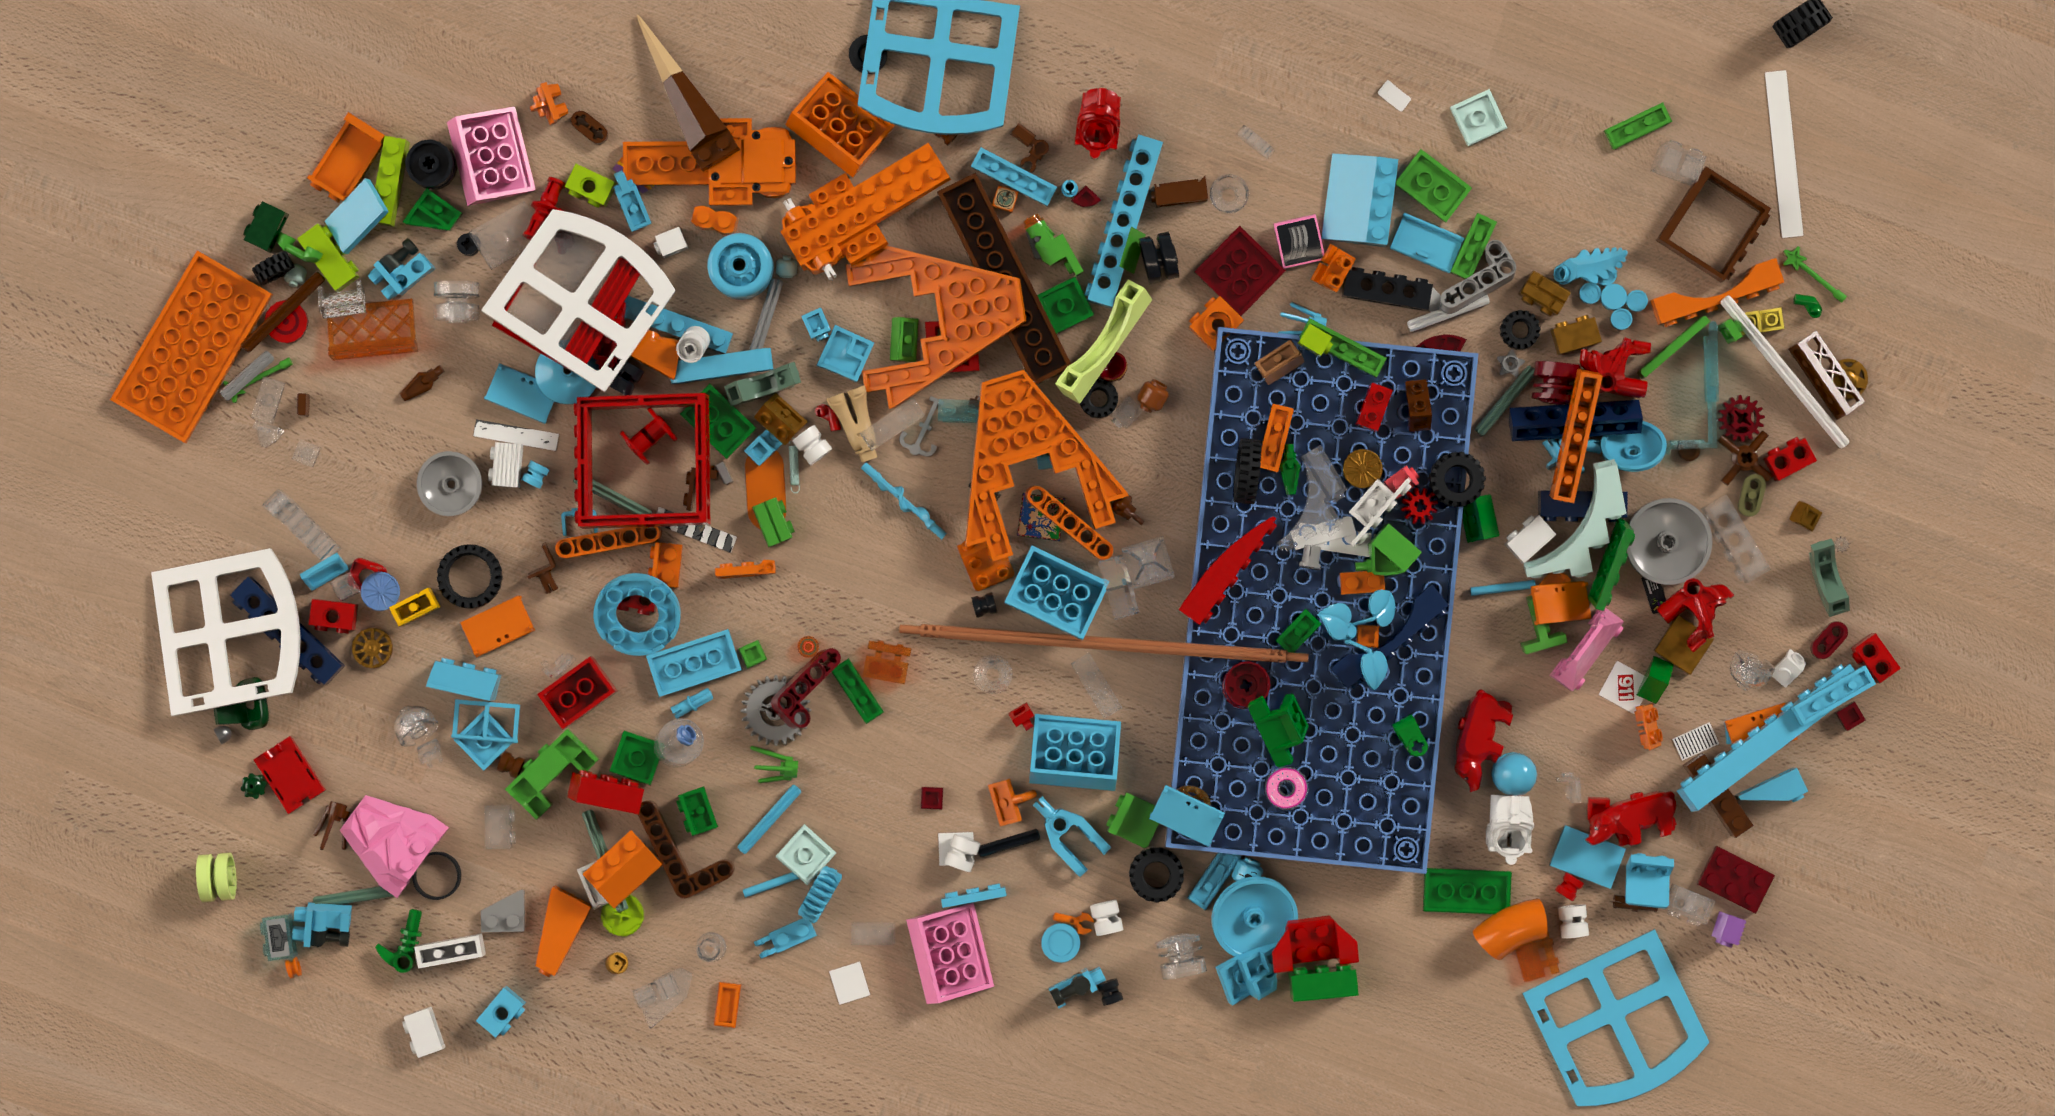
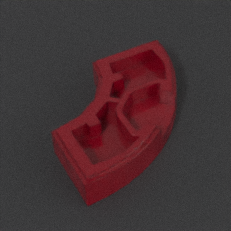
M1443 334L1430 337L1416 347L1460 352L1467 339L1456 335Z

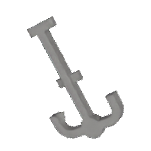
M930 396L929 400L934 403L925 423H919L922 430L915 444L909 445L905 443L904 437L908 434L902 431L899 438L900 443L903 447L909 449L912 455L921 454L928 457L935 453L937 446L931 444V451L925 452L921 450L919 445L926 429L929 431L932 429L929 423L937 405L943 406L944 401Z

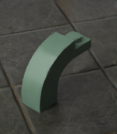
M791 362L769 372L732 382L724 387L730 406H735L787 390L801 383L795 362Z
M1828 539L1812 544L1811 552H1809L1810 565L1818 593L1828 616L1832 617L1850 611L1849 596L1842 584L1836 565L1835 544L1833 540Z

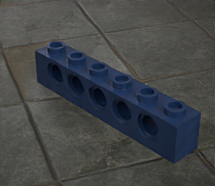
M1639 400L1597 402L1589 437L1642 433L1643 416ZM1569 404L1510 408L1509 428L1512 442L1562 438Z
M248 576L230 595L234 599L232 603L240 610L244 608L249 613V619L265 616L269 611L274 612V614L278 611L275 598L253 577ZM254 596L260 600V605L257 608H253L250 604ZM299 622L300 641H304L307 645L306 651L300 653L299 667L303 670L307 668L312 673L310 677L317 684L323 683L327 685L345 665ZM280 629L264 632L271 640L275 638L281 643ZM316 656H320L323 661L322 666L319 668L313 665V659Z

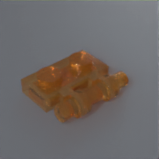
M869 640L868 649L876 650L875 657L866 655L862 677L905 684L909 663L900 661L902 655L910 657L912 648L903 647V644L898 643L897 645L886 644L882 640H878V642ZM882 652L895 654L894 660L881 658Z
M1548 930L1545 939L1528 943L1515 950L1524 982L1545 977L1543 969L1545 967H1550L1551 974L1560 972L1558 967L1559 959L1555 957L1552 946L1554 942L1550 938ZM1544 948L1547 959L1541 961L1538 949Z

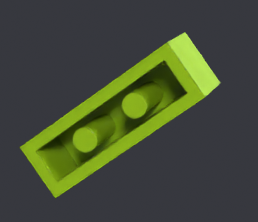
M317 223L298 237L297 240L305 250L309 246L323 253L320 261L315 262V264L336 292H340L360 278L356 273L359 269L352 260L347 261L344 257L345 253H342L338 244L333 242L331 239L333 235L326 225L322 227V225Z

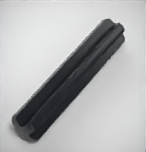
M1033 829L980 845L978 854L980 857H984L1040 840L1039 831Z

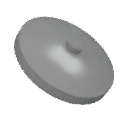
M1674 498L1652 501L1641 507L1628 523L1634 530L1635 539L1633 544L1628 546L1627 558L1636 572L1651 582L1662 585L1686 582L1695 577L1704 568L1712 550L1710 526L1704 515L1686 501Z

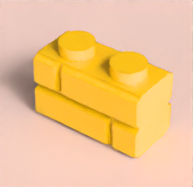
M426 588L420 591L419 594L416 593L389 608L397 625L403 627L441 606L432 588Z

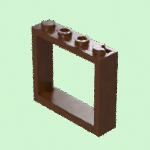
M1705 166L1656 241L1721 283L1725 279L1729 280L1736 270L1733 267L1737 261L1741 262L1746 256L1747 251L1745 249L1749 243L1753 244L1757 239L1759 233L1756 231L1760 225L1765 226L1771 216L1768 213L1771 208ZM1707 180L1758 212L1720 272L1669 240Z

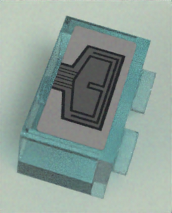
M292 913L262 918L263 922H260L261 935L265 936L263 953L265 957L267 956L268 961L298 956L296 940H292L294 928Z

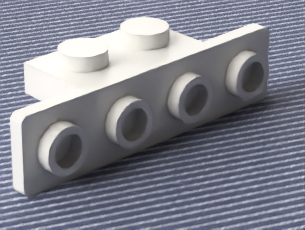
M1410 477L1403 482L1395 493L1377 479L1353 506L1349 513L1365 526L1350 543L1353 547L1356 543L1361 545L1369 536L1366 532L1370 527L1375 529L1383 520L1380 516L1385 510L1390 512L1397 504L1395 501L1396 497L1399 494L1404 496L1412 487L1409 484L1411 481Z

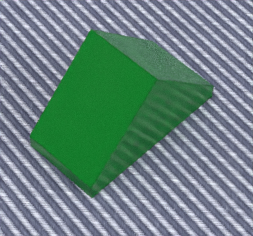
M1653 656L1636 695L1657 704L1669 685L1674 664Z

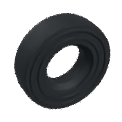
M868 35L856 38L849 48L850 62L861 73L864 61L860 58V51L866 46ZM883 51L881 54L879 70L884 67L887 61V51Z

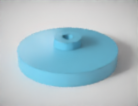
M1057 923L1051 925L1042 936V950L1052 961L1067 962L1077 955L1080 948V937L1077 931L1068 924Z

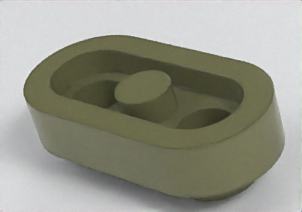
M1752 474L1743 481L1738 501V510L1743 516H1755L1760 511L1766 488L1765 479L1761 475ZM1752 481L1757 483L1756 489L1750 487ZM1746 502L1751 503L1752 508L1750 510L1745 508Z

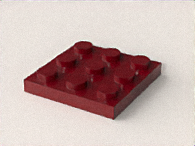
M1239 226L1194 273L1242 316L1286 270Z

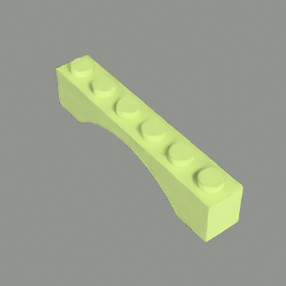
M1127 280L1115 298L1109 319L1097 340L1082 357L1066 367L1055 383L1064 396L1079 404L1082 402L1151 303L1152 298L1144 287L1130 280Z

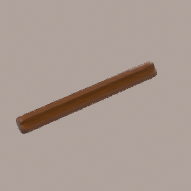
M315 272L241 343L242 348L247 352H251L325 281V278L319 272Z

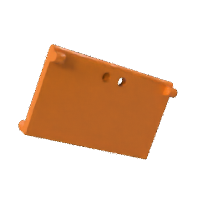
M1577 581L1531 586L1536 616L1534 625L1592 619L1586 590L1588 582Z
M520 595L460 622L476 658L535 631Z
M1785 703L1725 721L1731 743L1733 744L1739 739L1745 740L1749 737L1747 733L1757 726L1761 728L1766 724L1764 722L1766 718L1772 714L1776 716L1782 712L1781 707Z

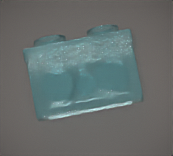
M939 399L938 422L977 423L979 400Z

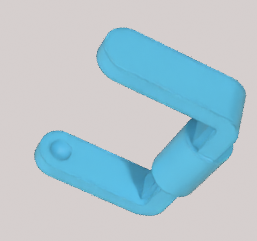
M572 508V511L562 513L563 536H567L565 516L574 517L575 511H578V508ZM593 509V516H597L596 511ZM594 528V533H598V528Z

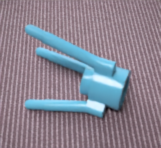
M1293 302L1290 303L1291 307L1310 315V319L1326 326L1327 318L1321 317V314L1312 312ZM1284 312L1280 313V316L1303 323L1308 321L1307 318ZM1279 331L1278 333L1301 335L1302 331Z

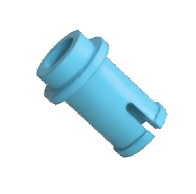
M1066 180L1061 186L1062 194L1066 197H1074L1078 192V186L1075 181ZM1071 185L1074 189L1069 192L1066 186Z

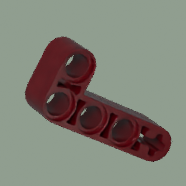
M830 648L819 651L772 698L771 706L773 710L790 728H804L810 723V714L800 702L838 666L841 661V655L836 649ZM827 655H830V662L824 663L828 659ZM811 668L817 671L815 679L810 675ZM797 682L802 686L800 694L795 690ZM782 697L787 700L786 708H782L780 705ZM796 713L801 716L800 724L795 722L794 717Z

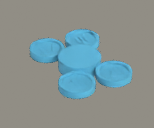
M1608 271V280L1598 276V283L1606 286L1602 292L1597 284H1591L1590 282L1584 284L1579 291L1580 299L1586 304H1594L1600 299L1606 309L1614 311L1610 321L1612 326L1618 330H1625L1632 324V314L1627 309L1622 308L1625 303L1634 312L1642 311L1648 304V297L1643 291L1633 290L1627 295L1626 290L1621 285L1613 284L1617 273L1612 274Z

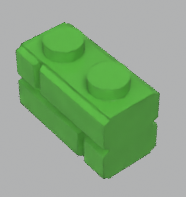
M773 498L752 507L768 548L793 538L791 534L795 531L791 521L786 522L783 513L787 511L782 500L777 501V498Z

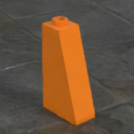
M556 885L550 891L535 965L540 968L539 972L547 977L555 976L559 972L592 909L590 903Z

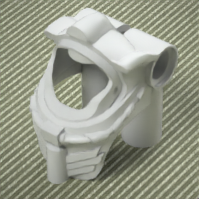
M1491 795L1490 823L1486 828V845L1490 852H1498L1505 857L1507 864L1513 865L1516 863L1517 857L1524 853H1532L1531 833L1534 828L1530 796ZM1507 837H1509L1510 847H1507Z

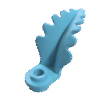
M1614 247L1611 252L1609 248H1605L1601 254L1599 248H1595L1590 255L1587 250H1581L1576 258H1569L1556 266L1553 273L1554 279L1563 285L1569 284L1578 278H1582L1591 284L1598 283V276L1608 280V271L1616 274L1617 270L1615 267L1622 268L1621 261L1626 262L1625 257L1628 251L1622 250V248H1619L1617 251V248Z

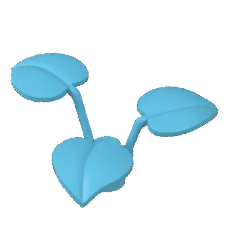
M1376 590L1370 596L1368 607L1373 615L1370 618L1350 622L1351 611L1343 603L1332 604L1317 614L1334 640H1345V644H1351L1368 653L1361 657V671L1372 690H1376L1384 680L1388 669L1387 660L1381 651L1372 652L1370 648L1351 639L1356 636L1357 630L1355 626L1372 622L1375 619L1380 627L1391 623L1396 607L1394 597L1388 590Z

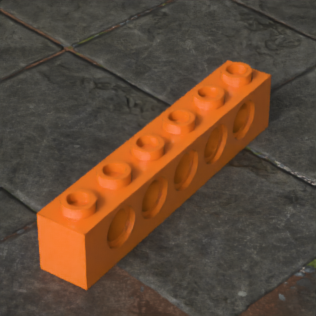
M1577 369L1549 494L1554 500L1575 502L1603 377L1600 373Z

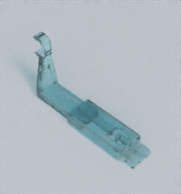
M1715 321L1709 323V336H1703L1704 398L1708 410V442L1706 443L1704 439L1666 441V454L1668 456L1671 450L1717 449L1716 403H1719L1718 327Z

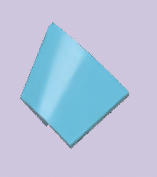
M1277 943L1247 951L1215 967L1229 1004L1234 1005L1249 995L1260 1000L1277 990V973L1273 971L1272 951Z

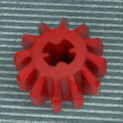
M1414 488L1415 496L1408 491L1406 495L1410 500H1401L1402 503L1408 504L1407 507L1401 508V511H1409L1405 515V519L1413 516V524H1416L1418 517L1421 524H1425V517L1431 521L1433 517L1429 512L1437 513L1438 511L1435 508H1431V505L1438 504V501H1430L1434 493H1430L1427 497L1425 496L1427 493L1426 488L1422 489L1421 495L1419 494V489ZM1419 500H1421L1422 505L1425 506L1424 510L1421 509L1420 512H1418L1417 507L1414 506V503H1418Z

